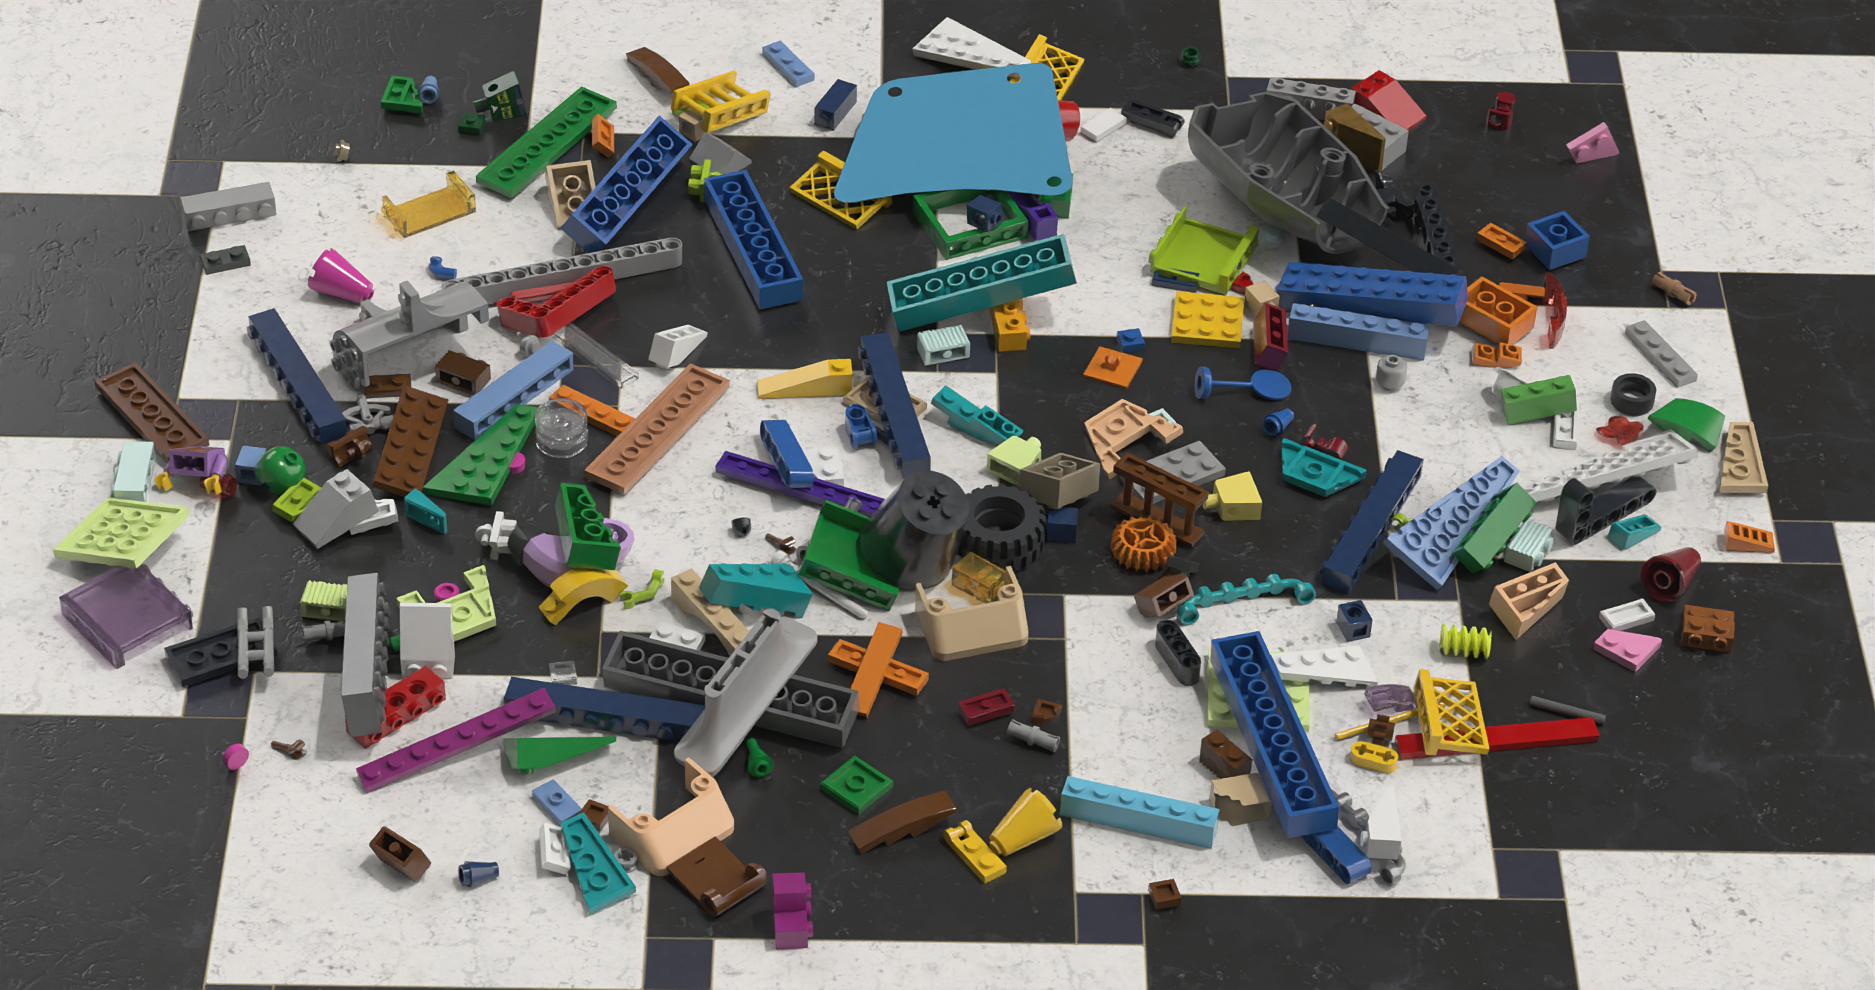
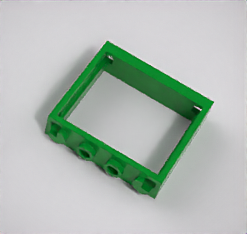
M958 189L929 191L913 195V214L945 260L1027 239L1028 220L1007 191ZM980 195L984 197L992 195L996 202L1002 204V210L1009 219L1003 221L990 232L977 228L948 236L932 211L971 201Z

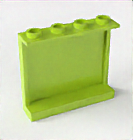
M1184 206L1180 213L1175 214L1173 223L1168 225L1164 237H1160L1157 248L1150 252L1148 260L1151 263L1150 272L1159 271V275L1171 279L1173 275L1177 277L1178 281L1196 282L1198 287L1227 295L1232 287V283L1239 276L1258 246L1260 227L1251 225L1244 235L1186 218L1188 206ZM1177 270L1195 272L1200 274L1199 277H1197L1195 275L1183 273Z

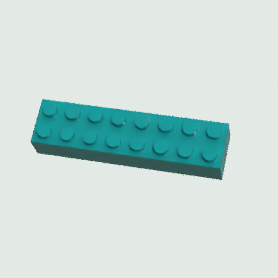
M1064 234L887 282L892 312L899 332L1077 284Z

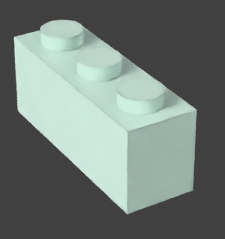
M124 441L123 450L118 452L119 467H115L114 470L115 484H111V498L147 502L156 460L153 442Z

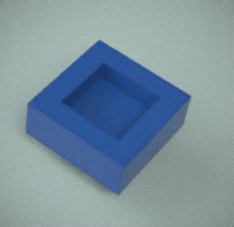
M1139 328L1117 331L1116 339L1122 353L1145 350V342Z

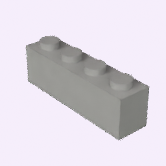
M270 182L180 197L182 215L187 231L277 215L275 197Z

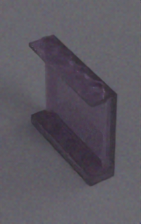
M142 563L139 567L133 569L117 566L59 597L62 615L116 669L125 665L124 653L180 623H183L189 630L193 629V612L187 604L184 605L176 593L165 587L163 581L159 577L156 578L151 573L149 567Z

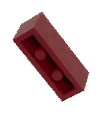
M1265 302L1253 321L1255 365L1262 369L1277 372L1288 353L1286 309Z

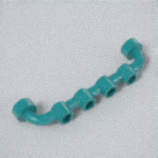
M1271 574L1266 578L1265 583L1257 584L1255 579L1248 578L1242 583V587L1234 588L1230 582L1221 584L1219 591L1211 592L1208 587L1202 586L1196 590V595L1193 598L1190 597V600H1186V602L1181 604L1177 614L1184 625H1191L1199 619V612L1195 607L1198 604L1208 607L1214 601L1220 600L1231 603L1237 597L1248 596V598L1253 599L1258 597L1260 593L1271 592L1272 594H1279L1288 588L1295 589L1294 594L1299 603L1308 604L1315 599L1316 592L1310 583H1303L1297 579L1281 580L1277 574Z

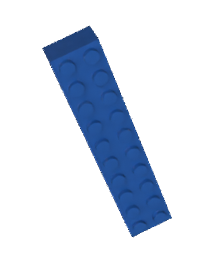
M1260 631L1212 639L1210 662L1287 838L1337 829L1338 803Z

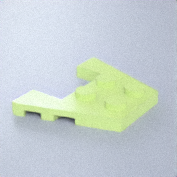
M484 565L464 572V580L471 590L438 602L451 603L454 642L496 626V617ZM417 590L396 598L399 608L400 603H425Z

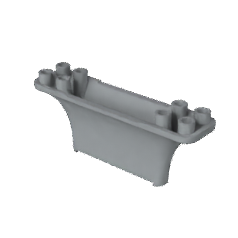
M765 610L714 678L705 686V709L675 747L674 757L676 761L685 767V759L689 757L711 777H714L816 646L817 634L815 630L791 618L781 617L780 613L776 610Z

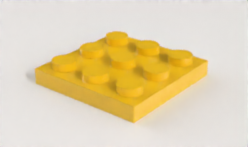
M1176 291L1171 343L1240 349L1244 297Z

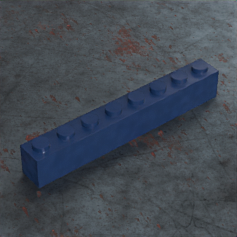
M275 308L248 316L249 326H247V333L249 338L255 340L256 348L259 353H263L266 365L272 367L275 379L281 381L285 395L289 394L294 409L298 408L303 423L308 424L311 436L316 437L320 445L344 437L345 433H347L344 415Z
M889 332L861 336L858 356L860 360H864V375L869 376V390L874 391L875 407L879 406L878 416L880 422H884L885 438L890 439L888 441L890 453L895 454V469L900 470L902 479L918 471H931V456Z
M1399 450L1396 451L1392 458H1388L1384 472H1379L1375 486L1369 488L1366 501H1361L1357 515H1353L1349 521L1347 531H1342L1339 544L1332 547L1329 560H1324L1320 569V573L1323 574L1322 585L1347 594L1350 593L1394 522L1391 519L1396 513L1400 512L1420 480L1424 459Z
M512 676L504 696L505 705L545 688L555 706L556 712L537 721L680 742L705 709V705Z

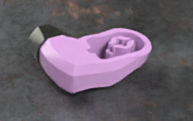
M604 518L603 523L606 528H610L613 532V540L615 542L618 541L621 546L617 561L619 563L631 551L635 540L634 533L628 525L618 520ZM530 522L516 526L511 532L507 542L508 549L546 587L551 588L550 585L558 577L574 568L566 566L561 536L551 535L546 530Z

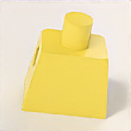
M1244 472L1216 480L1214 482L1213 494L1208 495V499L1203 503V507L1205 510L1217 508L1220 518L1224 521L1260 520L1262 500L1250 472Z

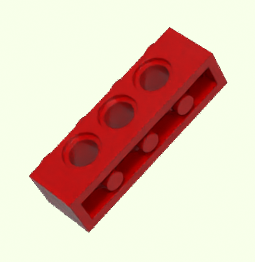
M427 666L417 670L385 691L387 703L384 707L386 722H382L381 733L354 736L352 738L365 749L379 742L385 736L400 729L403 725L420 717L426 711L446 700L445 682ZM345 715L346 732L350 735Z

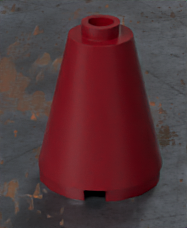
M1685 547L1651 557L1644 563L1641 569L1642 585L1644 588L1647 587L1651 592L1650 595L1658 601H1675L1684 594L1700 567V554L1692 547Z

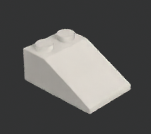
M400 603L402 678H406L422 667L427 666L438 677L453 679L455 650L451 603Z

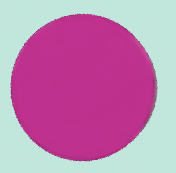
M517 452L509 467L510 474H516L524 470L525 457L523 454Z
M451 583L440 584L434 590L436 603L459 595L458 587Z
M242 744L231 745L224 752L223 763L229 769L236 770L246 763L249 751Z

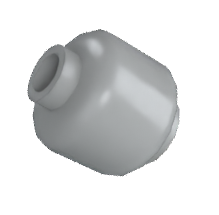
M1388 355L1378 361L1376 380L1383 388L1394 390L1405 383L1407 364L1402 358L1396 355Z

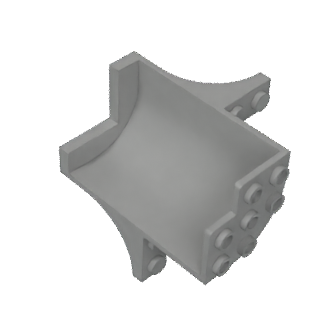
M408 280L399 283L400 294H398V300L401 306L387 311L379 308L369 299L360 302L361 312L359 313L361 321L337 330L334 333L333 339L330 341V347L333 351L332 366L335 371H339L342 374L347 385L350 384L355 391L359 390L360 382L365 387L370 385L368 355L449 323H452L460 333L467 331V315L472 314L480 324L488 322L489 312L486 300L467 282L455 284L422 298L419 297V293Z

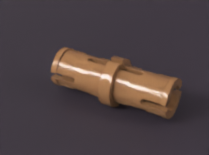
M1658 272L1653 277L1652 284L1667 292L1668 296L1676 297L1688 305L1695 301L1696 292L1681 285L1682 283L1677 279H1670L1661 272Z

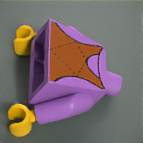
M205 446L169 450V462L164 468V473L155 477L158 489L161 490L163 487L165 491L170 490L173 485L169 478L175 474L209 477L204 481L207 494L212 489L215 490L216 495L220 494L219 480L222 479L228 464L224 448Z

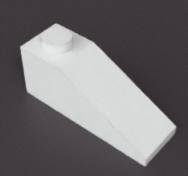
M685 325L655 333L648 360L655 362L657 367L663 369L679 365L707 337L708 332Z
M1394 786L1387 787L1368 820L1366 831L1361 832V847H1365V853L1368 858L1398 859L1402 839Z

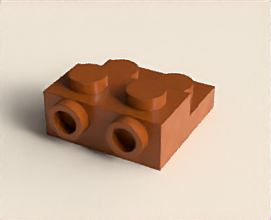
M1685 605L1681 646L1731 653L1735 627L1734 612Z

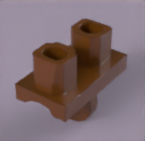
M360 426L355 430H350L341 439L327 444L329 456L333 457L335 466L342 467L355 458L361 459L366 456V451L373 448L367 435V427Z

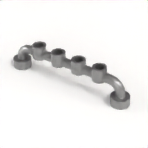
M1332 790L1338 803L1339 811L1347 817L1349 825L1353 828L1358 827L1361 831H1366L1369 820L1367 811L1364 808L1354 810L1351 807L1352 798L1347 792L1338 795ZM1400 846L1398 859H1391L1394 863L1390 862L1379 870L1382 881L1388 886L1399 882L1401 874L1406 868L1405 859L1401 855L1402 846Z

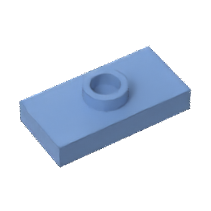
M554 779L532 790V797L560 826L562 822L577 816L582 809Z

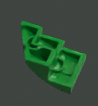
M1675 398L1649 415L1647 419L1661 431L1670 428L1686 441L1694 438L1708 451H1712L1717 447L1726 416L1704 403Z

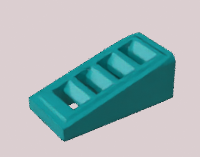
M414 489L404 498L405 514L407 517L442 534L447 532L446 513L423 493Z
M1643 514L1612 523L1608 539L1621 550H1624L1659 532L1661 526L1649 516Z

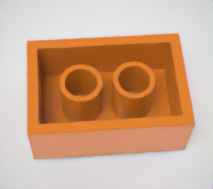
M1482 276L1467 288L1468 300L1459 320L1460 324L1496 344H1499V342L1515 344L1534 328L1537 306Z

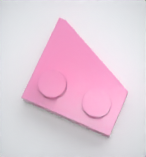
M1604 122L1566 144L1576 163L1619 154L1613 137Z

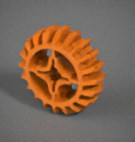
M1140 515L1139 519L1131 517L1129 521L1123 520L1122 524L1116 525L1115 531H1113L1111 536V549L1114 559H1118L1120 565L1126 564L1127 569L1133 567L1136 569V572L1139 569H1144L1147 573L1148 569L1156 571L1158 567L1164 568L1168 556H1174L1176 552V536L1173 533V529L1168 527V523L1161 524L1160 519L1152 520L1151 516L1146 519Z

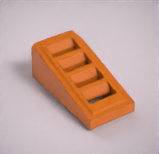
M1726 521L1724 529L1726 550L1775 551L1773 532Z

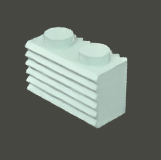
M961 325L950 326L940 330L919 332L917 336V350L924 365L927 366L969 358L970 342Z
M1529 519L1523 522L1519 532L1513 537L1506 548L1504 562L1532 572L1535 566L1541 565L1544 552H1549L1554 542V538H1551L1552 528Z

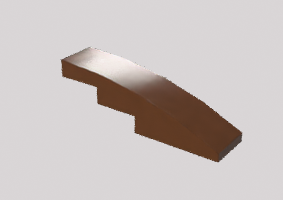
M642 47L626 53L627 61L638 65L640 74L650 77L651 86L672 94L674 90L690 85L688 80L671 63L656 52Z
M945 790L896 806L870 818L848 832L861 854L883 841L889 846L908 833H911L914 838L958 810Z

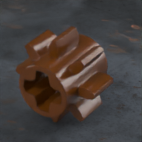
M1377 714V719L1370 718L1367 737L1373 738L1372 744L1384 746L1385 740L1392 742L1395 723L1389 722L1390 716Z

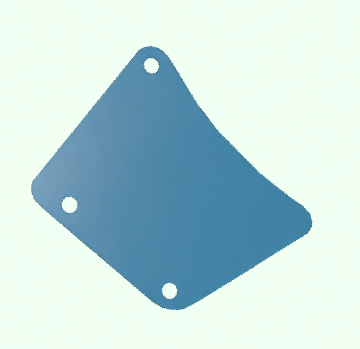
M1029 63L901 78L881 85L873 92L835 187V198L846 203L904 193L958 189L1003 190L1049 196L1065 193L1071 188L1073 179L1052 69L1042 63ZM1017 73L1021 75V80L1017 83H1011L1007 80V76ZM892 87H898L902 89V94L892 97L888 95V90ZM1050 177H1059L1062 183L1057 187H1051L1047 184V180Z

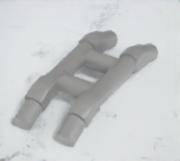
M271 606L262 608L263 631L248 632L247 608L237 609L238 676L240 678L248 676V661L263 660V673L265 676L271 677L274 674L273 610ZM263 641V650L248 651V642Z

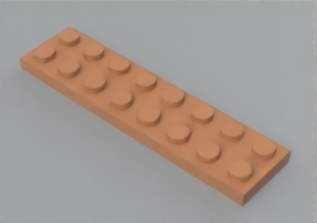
M690 363L584 470L585 478L625 495L730 387V380Z

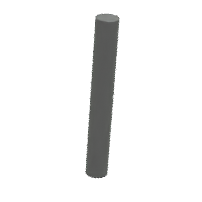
M1536 696L1531 697L1530 706L1575 718L1593 717L1595 723L1604 725L1606 715Z

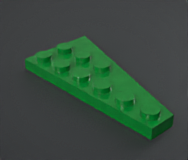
M516 404L423 487L424 495L492 505L510 472L509 467L517 452L520 453L540 415L539 407Z

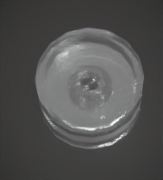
M559 398L544 402L537 408L535 413V432L537 447L541 452L551 457L564 458L574 456L586 448L588 443L587 413L581 403L572 399Z

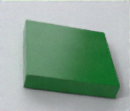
M853 756L820 783V790L858 815L893 787V780L856 756Z

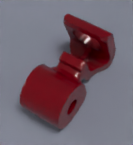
M1500 92L1497 94L1495 109H1488L1486 121L1488 127L1499 130H1508L1511 127L1515 96L1512 93ZM1496 115V117L1501 118L1502 122L1496 124L1491 121L1490 116Z
M1312 424L1304 435L1301 445L1342 460L1348 451L1346 442L1337 437L1326 442L1321 437L1315 444L1312 436L1317 426Z

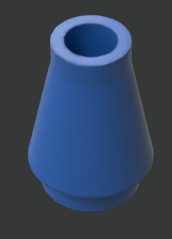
M1286 408L1265 416L1262 423L1264 432L1269 436H1279L1288 424L1294 420V413Z

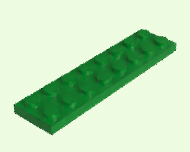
M581 86L476 175V183L512 199L546 170V166L554 163L592 130V118L599 114L605 119L617 109V101Z

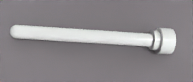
M779 550L773 555L770 564H791L797 574L799 573L800 568L792 563L788 554ZM800 576L803 582L862 619L867 617V610L836 590Z

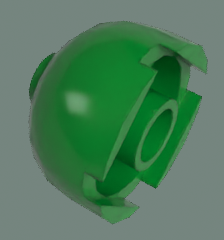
M285 446L269 449L260 457L255 465L256 475L261 484L263 485L265 482L271 487L269 491L278 495H283L290 487L297 485L305 477V463L302 457L293 449Z

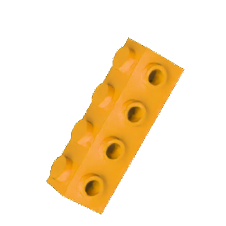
M1018 299L989 307V314L999 352L1026 350L1027 340H1030L1031 334L1030 327L1026 326V312L1022 311L1023 300Z

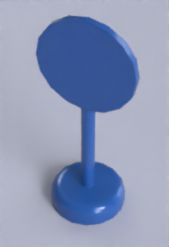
M1200 366L1195 375V394L1198 399L1209 397L1212 386L1253 388L1258 395L1270 400H1282L1288 397L1291 392L1289 380L1283 374L1273 370H1259L1255 372L1251 377V382L1212 380L1210 369L1204 366Z

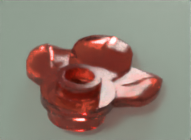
M1612 416L1608 419L1607 426L1598 427L1596 431L1605 438H1616L1617 443L1625 445L1635 442L1638 438V433L1643 431L1644 426L1639 421L1629 422L1623 416Z

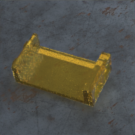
M455 171L446 173V188L395 206L386 195L382 196L383 206H381V213L385 219L391 222L396 232L398 231L403 238H407L475 213V194Z

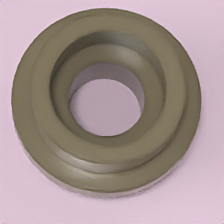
M340 140V143H336L334 147V156L337 157L338 162L342 160L347 161L350 144L345 143L344 140Z

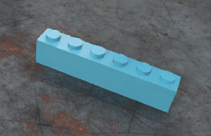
M1068 776L1061 794L1060 815L1212 849L1218 829L1220 809Z

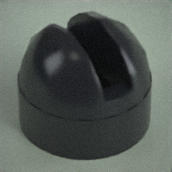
M742 517L731 521L732 530L737 536L740 537L742 532L744 536H747L751 532L750 518Z

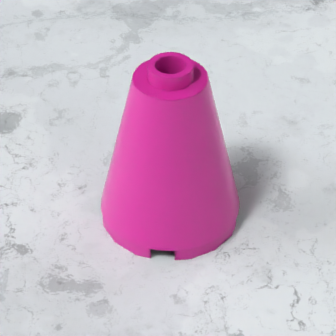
M330 248V251L326 249L319 256L312 268L315 270V274L313 277L309 275L308 287L310 289L360 303L368 299L371 300L374 295L373 284L333 248Z

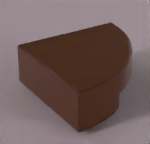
M1038 699L1031 716V723L1053 721L1061 714L1062 705Z

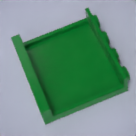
M825 500L816 520L798 575L890 611L897 598L899 589L891 584L892 581L880 573L877 575L870 568L861 549V532L868 517Z

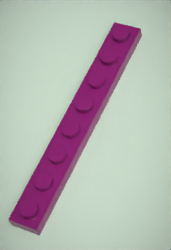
M542 688L356 768V773L366 793H369L556 712L555 706L545 688Z

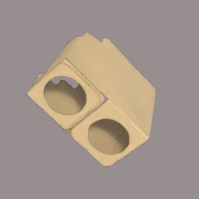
M1259 773L1211 781L1209 799L1213 808L1220 809L1219 819L1221 821H1229L1231 826H1237L1269 818L1272 802Z

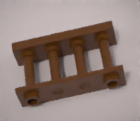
M1128 452L1114 464L1113 473L1124 477V491L1111 504L1112 509L1130 518L1139 519L1141 515L1146 519L1150 516L1152 520L1160 519L1161 524L1168 523V527L1173 529L1177 541L1193 547L1205 534V530L1194 525V518L1197 509L1208 499L1209 491ZM1134 483L1145 488L1144 501L1133 496ZM1154 492L1165 497L1164 510L1153 505ZM1174 502L1186 508L1185 520L1173 515Z

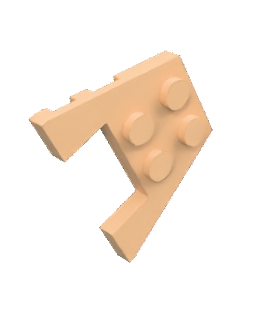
M1123 399L1084 422L1088 436L1109 480L1117 475L1113 473V467L1121 458L1116 452L1152 430L1166 444L1183 434V427L1177 423L1174 425L1166 422V418L1159 415L1157 417L1150 415L1146 409Z

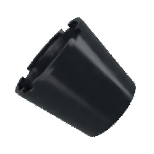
M918 471L905 478L868 517L862 528L860 538L861 549L870 568L877 575L880 573L892 581V585L908 590H916L917 583H921L923 589H928L942 582L953 567L968 518L969 503L965 492L952 478L936 471Z

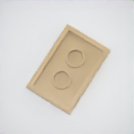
M867 377L843 397V404L847 406L852 404L864 406L869 418L883 425L884 422L879 420V406L875 407L874 391L869 390ZM910 394L918 417L927 410V403Z

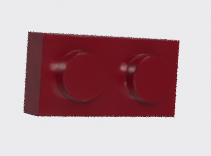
M1005 688L958 702V710L968 726L1012 713L1015 709V704Z

